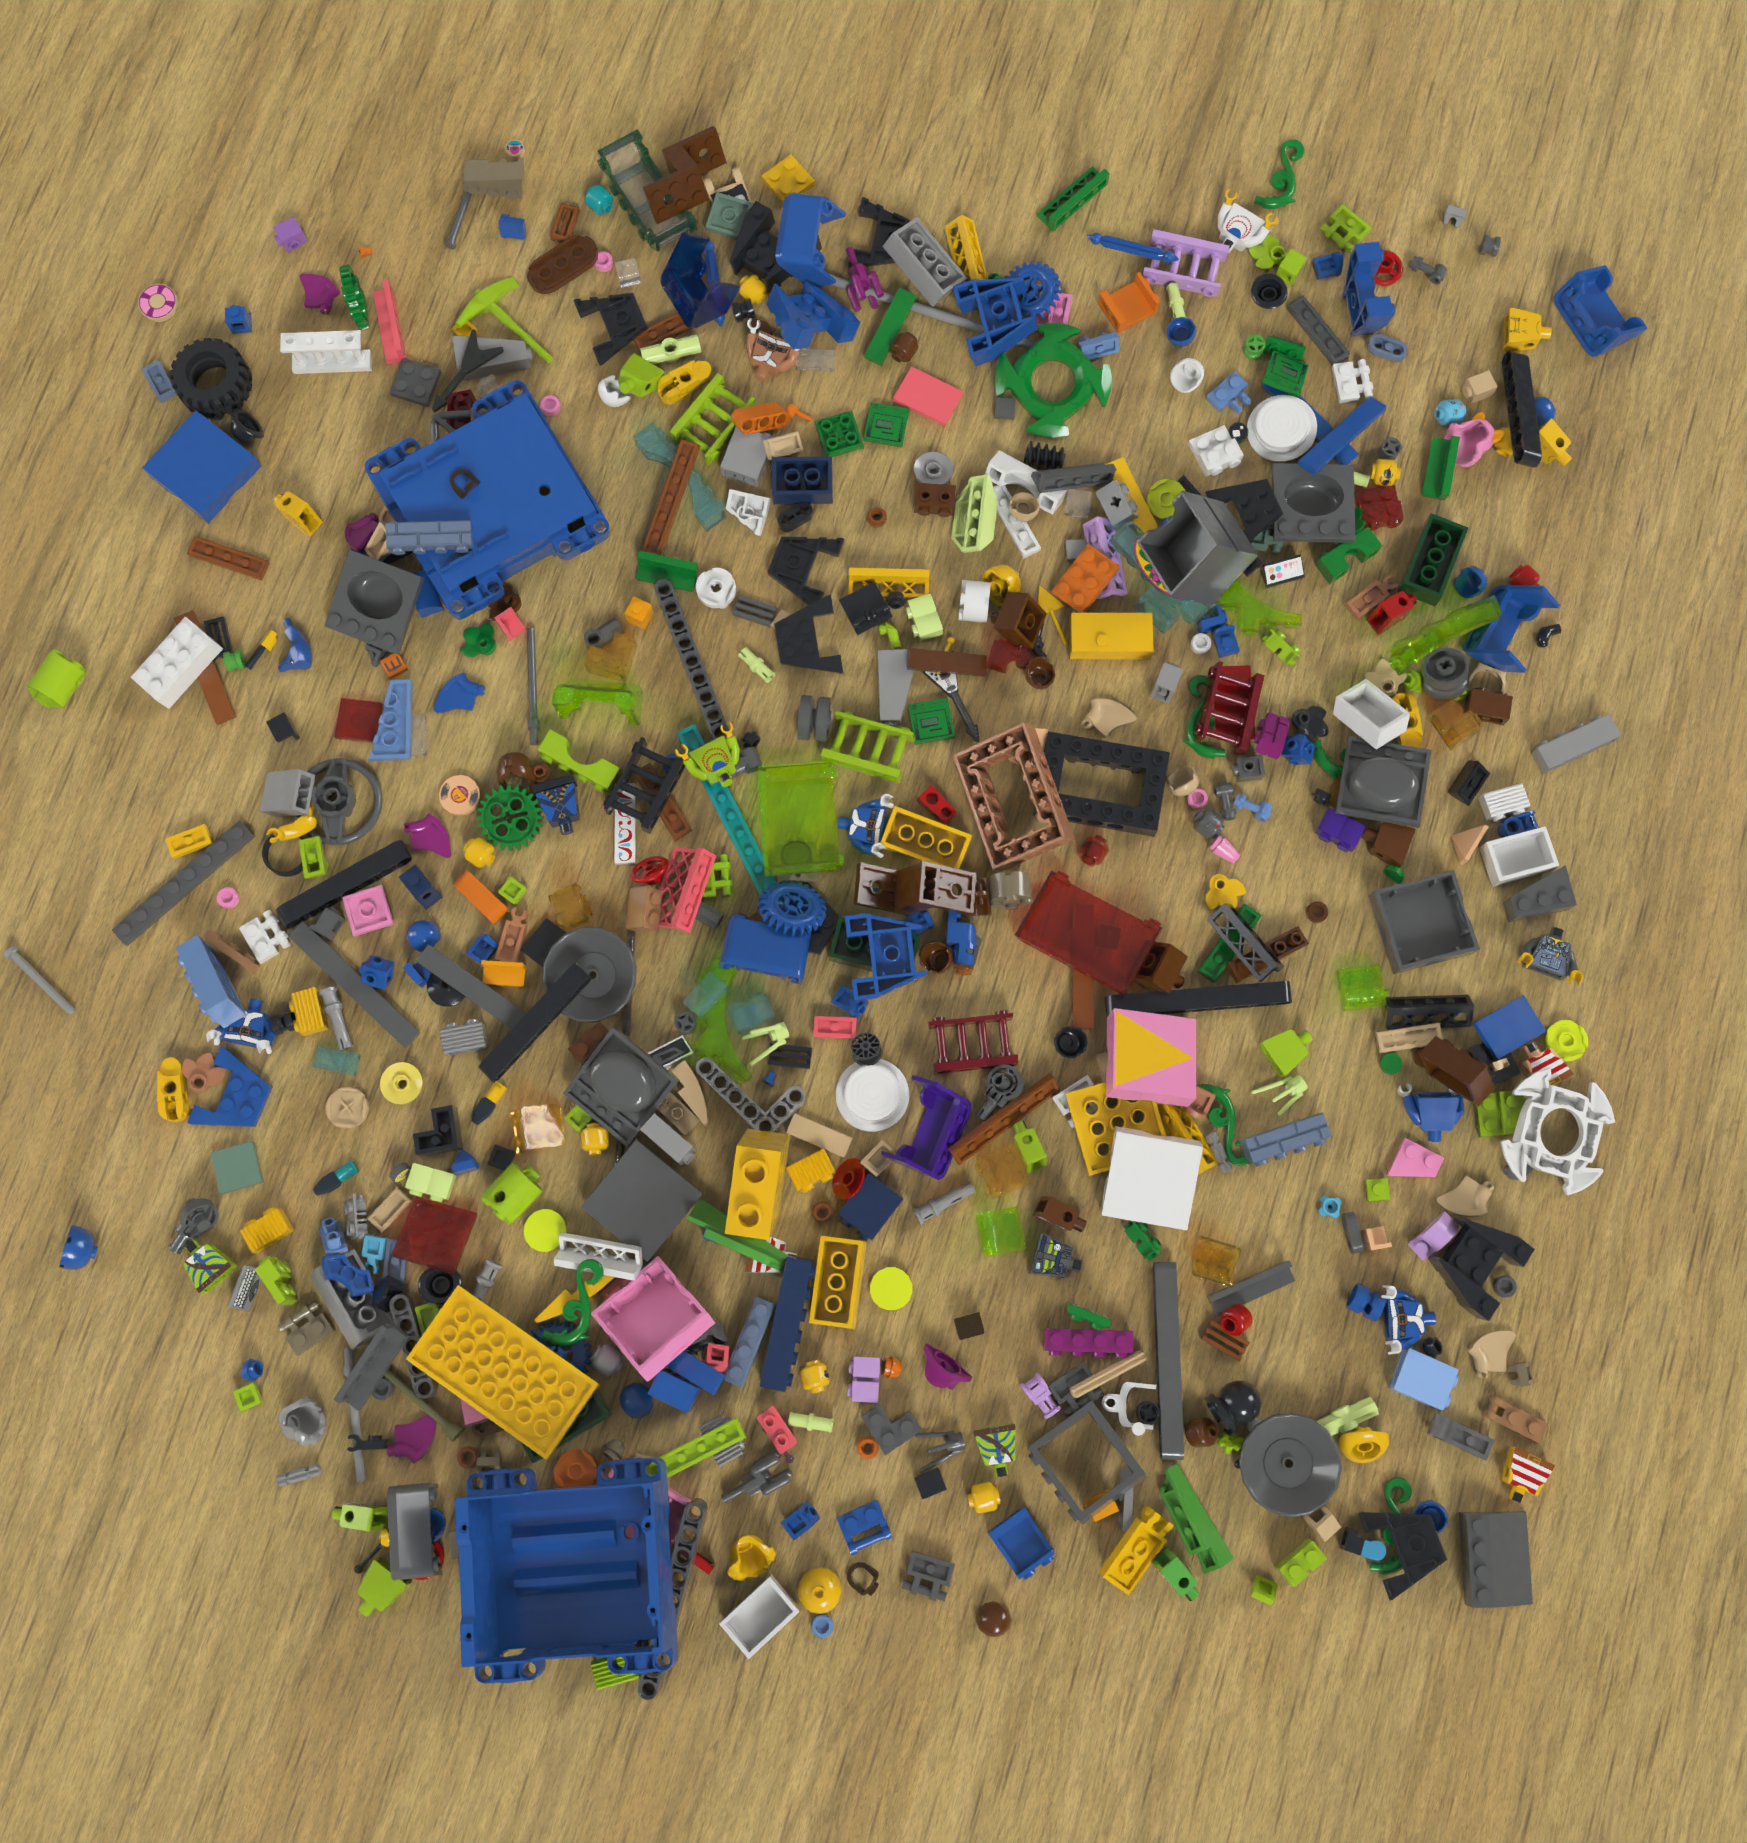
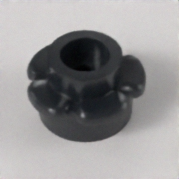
M893 591L888 594L886 603L892 609H900L906 603V599L903 593Z
M756 731L752 733L747 732L742 739L744 748H756L761 738L757 735Z
M1317 788L1315 793H1312L1314 796L1313 801L1321 805L1331 802L1329 800L1332 795Z
M1427 1337L1423 1343L1425 1354L1432 1356V1358L1442 1354V1345L1437 1337Z

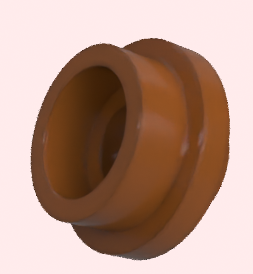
M875 507L868 512L867 521L871 526L881 527L886 523L887 515L883 509ZM879 516L880 520H874L873 518Z
M536 763L532 766L536 783L546 782L550 778L551 771L546 764ZM538 770H543L542 775L536 774Z
M818 1202L812 1208V1216L815 1221L826 1223L831 1220L833 1209L827 1202ZM822 1208L827 1211V1214L823 1217L818 1214Z
M472 1446L463 1447L457 1455L459 1465L465 1469L475 1467L477 1465V1458H480L478 1450ZM467 1453L472 1454L470 1462L465 1459Z

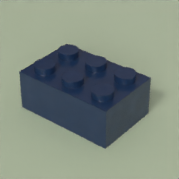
M832 456L772 457L773 504H798L801 502L833 504Z

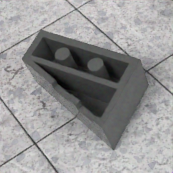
M1566 865L1503 902L1508 923L1563 912L1576 906Z

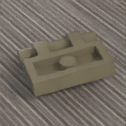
M316 1300L310 1304H304L300 1307L301 1310L294 1315H288L278 1325L281 1332L288 1328L293 1332L286 1337V1340L296 1356L301 1355L336 1331L325 1313L316 1316L313 1312L320 1307ZM307 1317L309 1322L299 1327L297 1322Z

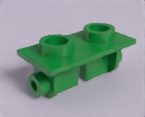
M1274 334L1272 336L1268 335L1263 353L1271 355L1272 351L1275 350L1298 361L1302 360L1306 350V346H1303V343L1285 341L1286 339L1276 337Z
M1129 1221L1124 1225L1125 1233L1133 1243L1138 1239L1142 1241L1136 1248L1144 1259L1147 1258L1148 1261H1151L1156 1257L1155 1254L1158 1256L1163 1251L1160 1241L1155 1236L1152 1237L1148 1231L1147 1223L1132 1221V1224Z

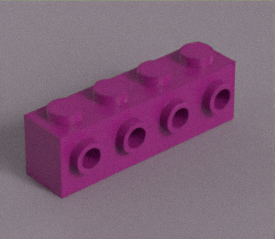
M1045 1328L1043 1351H1049V1355L1062 1356V1351H1071V1356H1084V1352H1092V1357H1106L1107 1352L1114 1353V1357H1127V1353H1133V1331Z

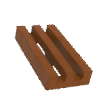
M561 203L550 234L552 241L556 239L562 243V241L572 237L580 214L579 207ZM567 209L560 234H557L564 211ZM572 211H574V212H573V215H572V218H571V221H570V224H569V227H568V230H567V233H566V236H564V235H565V232H566V229H567V226H568V223H569V220H570V217H571V214H572Z
M1210 1320L1201 1337V1340L1237 1361L1241 1360L1242 1355L1246 1351L1245 1349L1250 1343L1240 1336L1229 1335L1220 1324L1213 1320ZM1212 1327H1215L1216 1329L1222 1331L1228 1336L1239 1341L1240 1343H1242V1346H1238L1232 1341L1226 1339L1225 1337L1211 1330ZM1208 1334L1214 1336L1215 1338L1221 1340L1222 1342L1226 1343L1232 1348L1238 1350V1354L1231 1352L1230 1350L1226 1349L1220 1344L1209 1339L1207 1337Z

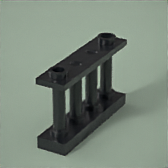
M641 737L639 742L636 741L631 751L633 754L613 792L605 798L603 806H605L604 810L608 815H611L613 809H616L639 820L642 830L651 834L685 769V765L682 762V757H676V759L673 758L671 760L647 749V742L645 738ZM643 755L668 767L669 772L667 776L660 777L638 767L637 764L641 756ZM632 773L658 784L660 789L657 795H651L627 784ZM625 791L649 802L651 807L648 812L642 813L618 802L622 792Z

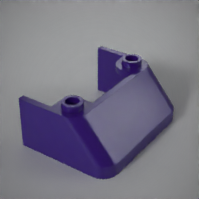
M912 1075L911 1080L923 1086L920 1093V1102L927 1109L912 1146L907 1144L900 1146L896 1155L882 1151L881 1155L899 1165L940 1180L946 1175L953 1158L948 1148L960 1140L971 1112V1103L938 1082Z

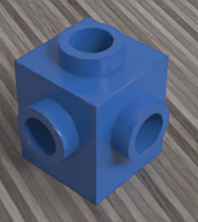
M1303 734L1287 736L1281 755L1290 764L1311 765L1315 745Z
M371 955L360 966L359 973L362 974L361 983L385 990L393 979L395 962Z

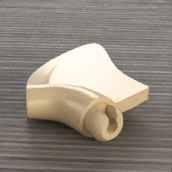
M1101 698L1091 700V711L1085 716L1081 724L1085 729H1090L1091 726L1094 727L1102 736L1106 737L1115 728L1135 722L1137 717L1122 704L1110 699Z
M1465 1176L1455 1189L1436 1198V1203L1444 1209L1462 1216L1488 1213L1486 1203L1492 1194L1491 1191L1494 1190V1185H1491L1489 1181H1484L1483 1185H1480L1475 1180Z
M1490 1332L1477 1338L1469 1346L1467 1352L1474 1358L1477 1378L1487 1379L1488 1371L1507 1372L1506 1358L1515 1339V1332Z

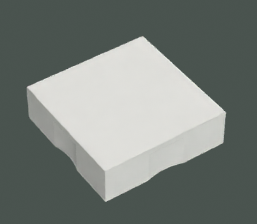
M1115 1126L1110 1153V1170L1105 1180L1100 1208L1101 1215L1187 1230L1203 1150L1201 1141L1174 1136H1156L1145 1131Z

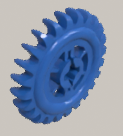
M1031 261L1027 265L1024 262L1021 268L1018 265L1015 267L1016 271L1010 270V276H1005L1004 279H1024L1028 291L1018 294V297L1022 298L1019 301L1024 318L1033 316L1036 322L1037 314L1044 319V310L1051 314L1049 306L1056 308L1053 300H1060L1056 293H1062L1061 288L1058 287L1061 286V282L1058 280L1059 275L1055 273L1054 268H1049L1048 264L1042 266L1041 262H1037L1035 265ZM1039 280L1042 285L1037 286V281Z
M782 880L781 884L774 882V885H768L767 889H764L762 895L759 896L758 908L760 909L759 914H764L763 921L765 922L767 919H770L769 927L776 923V932L780 927H783L784 935L788 929H791L792 936H794L796 929H798L800 936H802L804 928L810 934L812 927L816 931L818 925L821 926L826 917L825 912L827 908L825 901L821 899V895L816 893L814 888L809 889L808 884L803 886L800 881L795 883L790 880L787 883L786 880Z
M556 1319L553 1326L551 1321L547 1320V1328L539 1324L540 1332L531 1330L536 1340L554 1352L558 1350L563 1359L567 1360L568 1353L573 1352L571 1364L583 1373L589 1372L585 1365H591V1361L587 1357L591 1356L592 1352H588L587 1349L592 1344H585L587 1339L571 1344L572 1349L568 1351L564 1346H550L548 1344L549 1341L542 1339L544 1330L555 1334V1332L561 1333L566 1329L567 1333L576 1328V1323L568 1327V1320H564L561 1325L560 1320Z

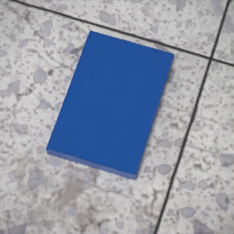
M1524 995L1472 1024L1495 1061L1546 1032Z

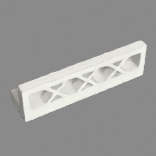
M563 1232L559 1235L560 1251L554 1258V1266L577 1270L578 1265L582 1261L594 1259L602 1265L604 1275L635 1281L643 1268L642 1248L640 1246ZM566 1241H571L576 1248L567 1247ZM585 1245H592L597 1251H589ZM605 1249H612L616 1255H609ZM625 1253H635V1259H630ZM590 1268L584 1269L585 1272L594 1273Z

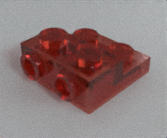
M1395 485L1355 490L1356 506L1361 507V520L1366 523L1362 529L1369 527L1373 531L1380 527L1396 528L1404 520L1401 500H1398Z

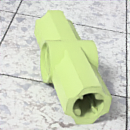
M696 334L676 340L674 338H666L662 343L640 348L642 358L651 364L665 361L675 363L681 357L701 353V347Z
M1367 1397L1354 1404L1341 1406L1331 1411V1414L1316 1420V1422L1326 1428L1330 1435L1333 1436L1339 1432L1344 1433L1352 1430L1359 1423L1379 1413L1375 1402L1371 1397Z

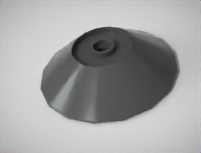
M581 927L564 934L551 947L543 968V984L546 992L575 963L589 976L591 972H596V977L591 979L588 985L561 1014L578 1022H599L615 1016L629 1002L636 986L637 966L630 948L618 935L601 927Z
M1292 1412L1271 1415L1256 1424L1243 1442L1239 1459L1242 1482L1253 1500L1269 1512L1286 1517L1309 1515L1326 1505L1338 1488L1342 1471L1339 1448L1329 1431L1311 1417ZM1287 1459L1292 1461L1290 1467H1286L1284 1464Z

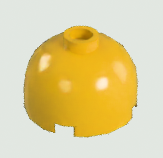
M995 565L982 574L981 581L990 582L989 599L994 604L1002 606L1008 592L1020 593L1021 581L1019 574L1010 566Z
M815 1567L804 1573L799 1581L797 1591L799 1600L804 1608L812 1613L822 1614L836 1607L840 1601L842 1588L836 1573L829 1568Z

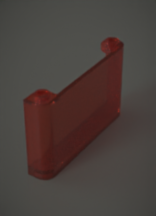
M1051 870L1016 931L1015 937L1028 946L1126 996L1163 930L1160 927L1161 924L1152 918L1149 921H1142L1072 885L1068 880L1069 876L1061 871L1056 873Z

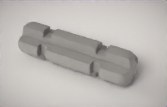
M1212 1132L1206 1135L1205 1139L1211 1145L1210 1148L1217 1162H1219L1218 1167L1221 1173L1231 1171L1232 1165L1230 1161H1227L1228 1157L1221 1142H1218L1217 1133Z
M314 1464L309 1467L279 1474L277 1476V1483L281 1487L289 1483L292 1484L309 1479L310 1477L320 1476V1465Z

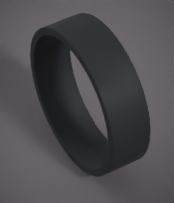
M275 835L269 836L262 848V858L267 868L283 877L295 876L302 872V862L295 869L287 872L276 871L270 866L268 851L272 843L269 840L275 837Z

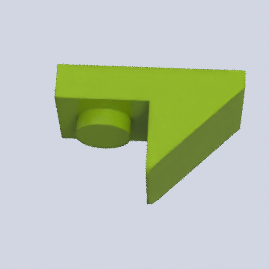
M320 836L299 840L304 878L309 879L326 875L329 863L324 858Z

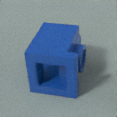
M232 305L229 308H225V323L232 334L252 332V316L244 306ZM236 323H242L243 325L236 326Z

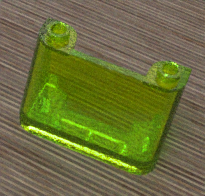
M572 678L557 686L553 692L552 705L560 719H570V714L573 711H581L582 701L616 704L620 709V713L628 717L630 725H640L643 691L637 684Z

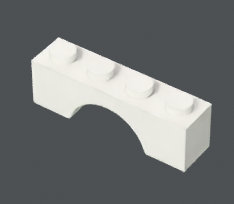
M1000 450L991 459L985 475L988 474L991 481L999 486L1016 484L1025 487L1034 497L1038 498L1040 508L1052 515L1063 502L1067 490L1039 493L1031 477L1032 472L1037 470Z

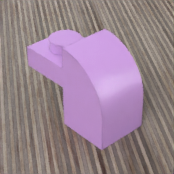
M1444 1211L1431 1221L1426 1229L1413 1238L1408 1245L1423 1261L1432 1253L1439 1251L1455 1236L1460 1227Z

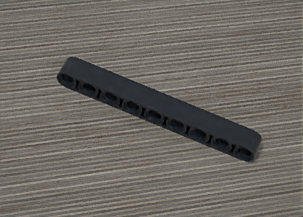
M1290 981L1171 990L1170 993L1154 991L1117 994L1104 997L1106 1018L1114 1008L1163 1015L1292 1003Z

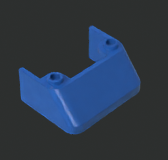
M801 193L786 195L775 252L778 265L803 284L808 280L820 288L836 283V279L824 271L825 258L816 249L820 223L824 224L846 217V212L827 197Z
M1497 586L1489 594L1462 648L1468 656L1489 667L1504 672L1525 673L1527 669L1511 651L1506 650L1521 621L1535 619L1541 608H1559L1560 604L1545 586Z

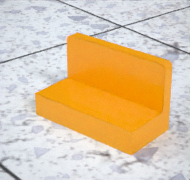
M481 960V965L484 967L482 980L484 984L489 986L525 988L527 967L523 963Z

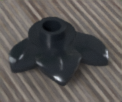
M1311 706L1307 710L1298 709L1293 713L1292 724L1297 728V734L1305 735L1309 741H1312L1313 736L1324 737L1328 735V726L1322 720L1326 715V711L1323 708Z

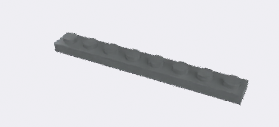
M239 820L112 929L114 934L124 945L129 946L255 836Z

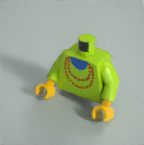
M729 722L731 729L727 732L723 730L721 724V731L726 734V738L723 735L689 752L690 756L687 755L688 748L686 745H681L685 750L684 754H679L678 750L675 749L676 756L683 758L682 762L692 776L702 781L707 780L710 784L720 782L722 787L732 784L733 779L730 775L736 772L735 765L739 762L740 755L737 739L732 734V723Z

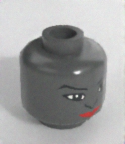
M1211 808L1204 811L1199 810L1193 817L1195 820L1194 829L1206 839H1215L1225 827L1223 825L1224 819Z

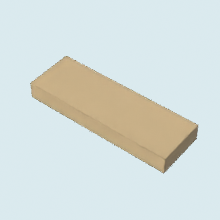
M795 1113L786 1131L791 1136L825 1149L842 1158H845L853 1140L849 1136Z

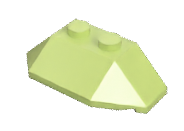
M988 474L970 477L968 485L962 490L956 500L951 539L963 553L981 551L994 539L998 502Z

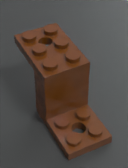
M714 126L662 149L670 175L643 187L656 224L709 200L701 175L727 163L717 130ZM702 149H707V153L704 156H699ZM672 194L669 201H663L665 195Z
M925 861L900 870L861 862L857 864L854 905L906 916L933 907L971 915L974 913L976 873ZM873 882L879 886L878 893L872 889ZM952 885H955L958 889L957 896L952 892Z

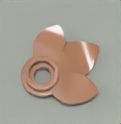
M210 1052L201 1055L196 1062L185 1058L182 1064V1073L188 1079V1088L194 1093H202L209 1086L218 1085L226 1074L225 1068L215 1067V1064H213L214 1058ZM202 1079L203 1084L197 1087L195 1086V1080Z

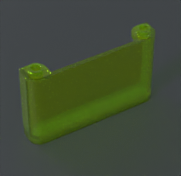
M831 760L758 766L765 877L841 870L840 866H844V854H839L833 780H837L836 768H832Z

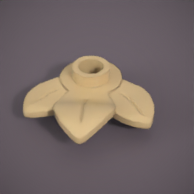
M1381 659L1376 666L1375 672L1365 673V678L1387 696L1392 697L1397 693L1398 685L1405 681L1407 670L1405 664L1398 665L1393 669L1389 662ZM1386 685H1390L1392 687L1388 691L1384 689Z

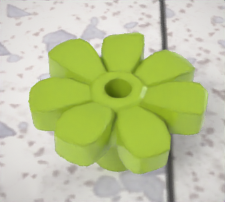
M1223 1431V1433H1218L1217 1444L1220 1447H1224V1453L1231 1454L1233 1449L1241 1451L1244 1438L1239 1437L1240 1435L1236 1432L1231 1436H1227Z

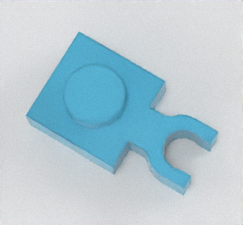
M367 1234L364 1235L361 1257H367V1262L364 1264L366 1270H370V1265L374 1267L373 1274H379V1260L385 1259L388 1238Z

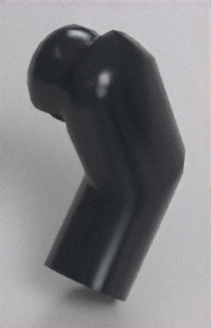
M1560 624L1540 628L1536 635L1537 646L1541 648L1548 646L1550 636L1561 633Z

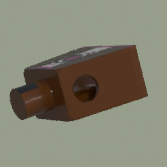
M1041 1196L1033 1214L1034 1217L1064 1231L1075 1229L1082 1232L1087 1223L1086 1220L1078 1217L1079 1210L1051 1196Z

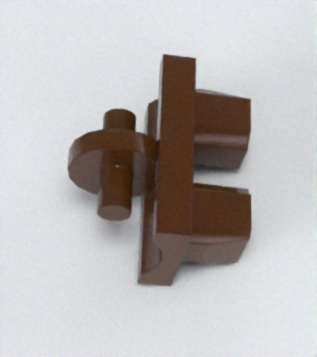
M989 877L976 879L974 913L970 916L991 915Z

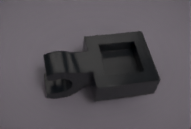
M357 1434L348 1436V1439L356 1440L355 1447L347 1448L350 1452L387 1449L388 1439H382V1435H369L368 1440L361 1439Z

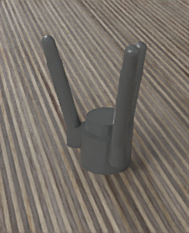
M954 1430L918 1433L915 1435L916 1438L948 1437L944 1439L945 1444L929 1448L927 1452L932 1453L947 1449L949 1453L919 1470L920 1473L933 1468L952 1456L959 1455L960 1450L965 1449L961 1432L955 1433Z

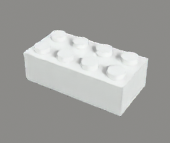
M184 617L131 678L157 702L170 709L223 648L195 623Z

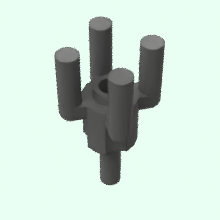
M776 1449L755 1461L751 1471L741 1476L742 1484L721 1495L724 1503L744 1492H747L750 1496L760 1491L763 1495H768L790 1483V1477L793 1476L790 1468L773 1477L768 1470L780 1463L779 1458L782 1457V1454L780 1455Z

